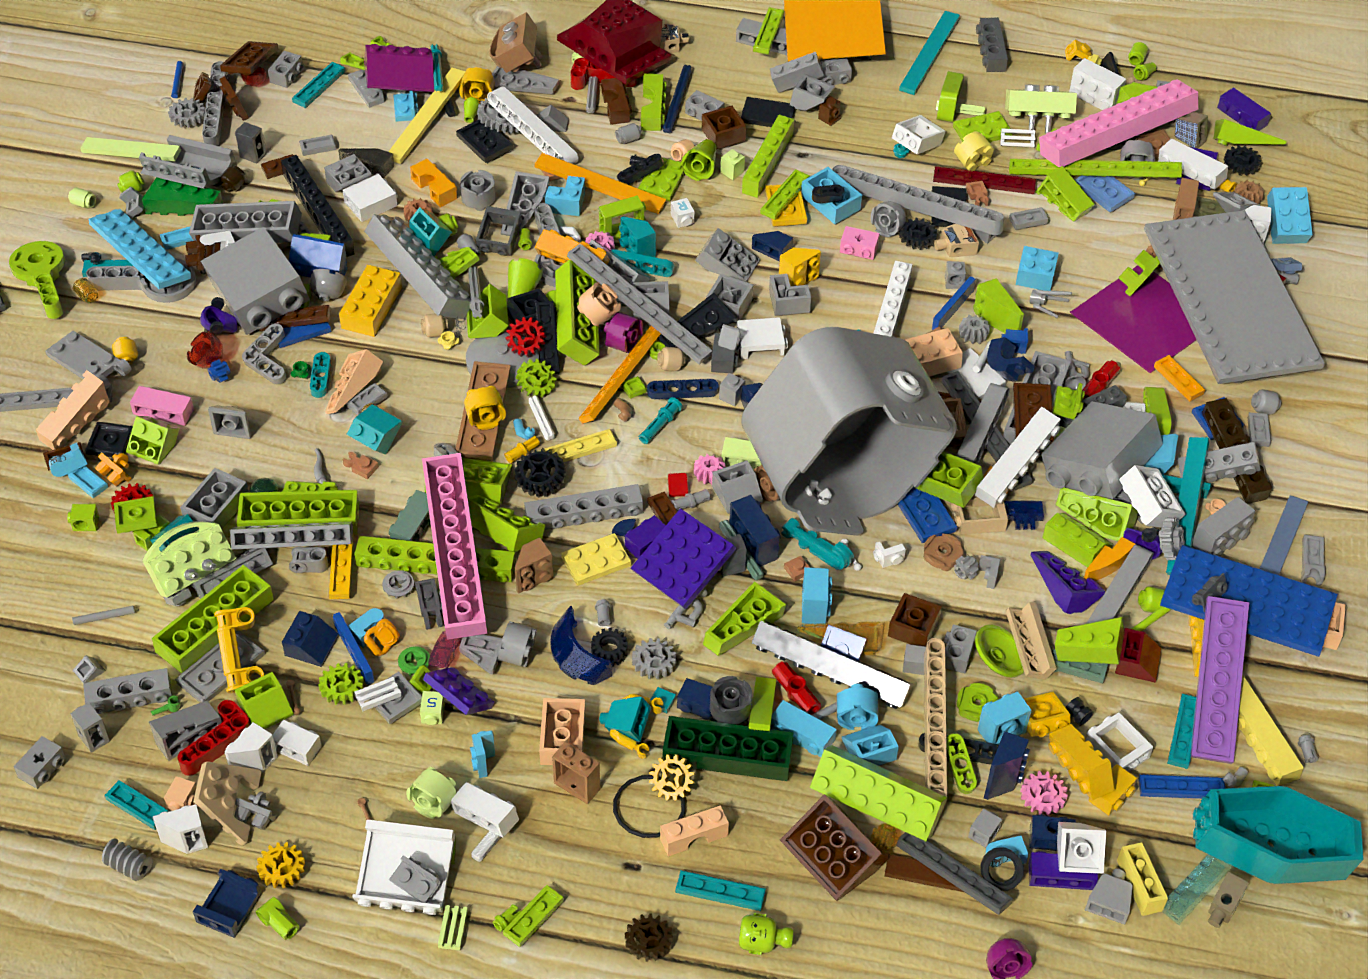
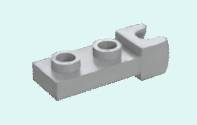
M1304 535L1302 538V583H1306L1309 577L1316 580L1317 586L1323 583L1325 577L1324 537Z

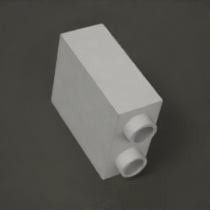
M264 227L201 260L212 285L220 297L224 299V303L246 335L266 327L271 321L287 312L297 310L302 304L310 300L300 276Z
M1092 401L1041 455L1046 469V479L1052 486L1081 491L1089 496L1097 495L1114 499L1123 489L1119 479L1134 465L1144 466L1163 443L1155 414Z

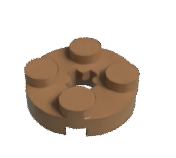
M942 534V536L932 535L926 540L924 545V560L943 571H950L956 564V560L963 555L960 541L950 534ZM944 549L947 550L946 553H941V552L939 551V550L942 551V550H944Z

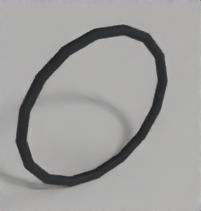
M641 775L630 779L618 789L613 799V813L619 825L627 832L642 838L660 837V832L641 833L632 830L622 822L618 814V799L622 791L631 783L642 779H654V776ZM680 795L678 796L681 800V813L678 820L682 819L685 814V798H682Z

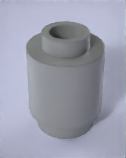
M635 123L620 127L615 131L617 141L623 144L637 140L641 135V129Z

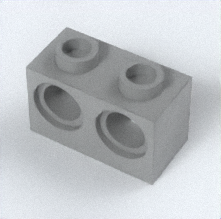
M283 51L268 69L270 83L288 88L303 70L302 57Z
M696 90L686 100L685 113L702 121V114L724 108V102Z
M953 625L951 632L947 631L944 643H947L945 648V669L966 673L975 641L976 630Z

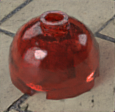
M201 332L191 342L190 345L193 346L191 352H187L189 363L202 369H208L211 367L212 362L218 359L222 360L223 344L211 332Z

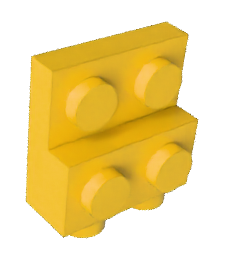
M1054 692L1024 698L1031 709L1027 731L1031 737H1044L1050 732L1070 725V713Z

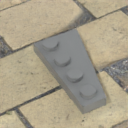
M497 66L492 73L495 80L494 89L505 87L510 91L553 94L559 85V79L522 69L506 73L503 68Z

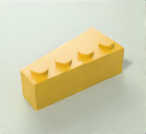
M1072 724L1049 733L1050 743H1048L1051 753L1058 756L1061 766L1068 769L1071 779L1078 782L1083 794H1087L1093 801L1115 791L1110 760L1108 758L1102 759V753L1099 750L1094 751L1092 743L1089 740L1085 742L1084 736Z

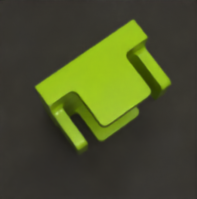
M1142 250L1134 259V262L1143 269L1142 273L1138 275L1130 267H1127L1119 276V279L1128 286V289L1125 291L1127 295L1131 296L1160 264L1157 256L1153 258L1148 252Z

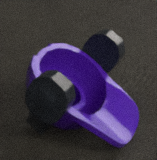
M213 298L211 306L205 307L201 313L200 323L204 328V334L207 336L219 335L222 331L234 333L237 331L236 318L222 311L224 307L223 298Z
M1152 527L1138 531L1126 528L1124 531V538L1154 553L1151 560L1158 558L1162 552L1160 549L1159 529Z

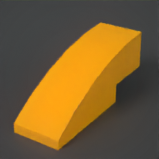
M1121 537L1113 549L1105 545L1086 569L1084 579L1091 578L1097 581L1117 571L1124 563L1135 543Z

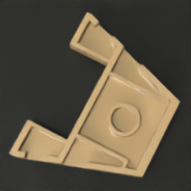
M205 762L201 765L193 802L212 820L216 819L223 825L222 829L227 834L231 833L236 837V842L242 846L247 843L250 826L233 818L239 783L252 790L258 788L262 771L259 769Z

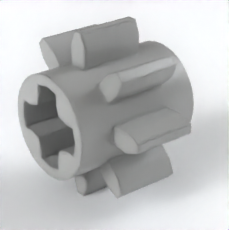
M968 555L965 558L960 556L954 565L956 575L965 580L967 578L970 580L974 578L979 570L976 559Z

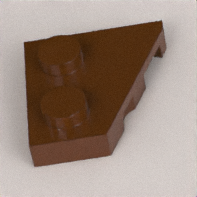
M204 72L201 73L195 83L193 95L194 101L199 100L200 103L206 100L207 92L211 87L209 75Z

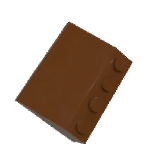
M825 794L780 839L785 847L836 901L872 876L889 859L858 825Z

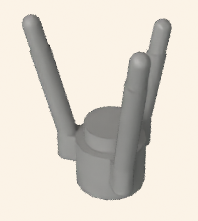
M1032 290L1030 304H1034L1033 308L1039 309L1055 318L1059 316L1040 305H1044L1046 299L1069 302L1067 298L1049 295H1072V292Z

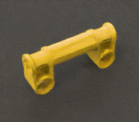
M248 607L219 610L214 613L218 622L217 633L224 676L227 679V693H235V689L252 682L249 678L254 673L259 674L261 677L264 676V672L260 667L241 668L236 631L250 629L254 626V612ZM247 614L251 616V619L248 622H242L240 620L241 616Z

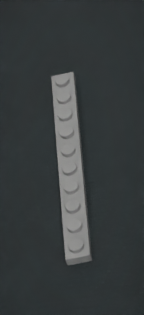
M578 244L568 252L567 257L601 285L604 283L611 287L619 300L699 365L711 356L712 350L582 244Z

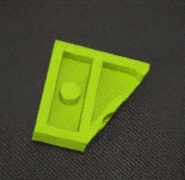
M469 247L447 253L448 256L440 259L437 256L434 257L441 262L444 269L450 272V276L453 279L480 260L478 255Z

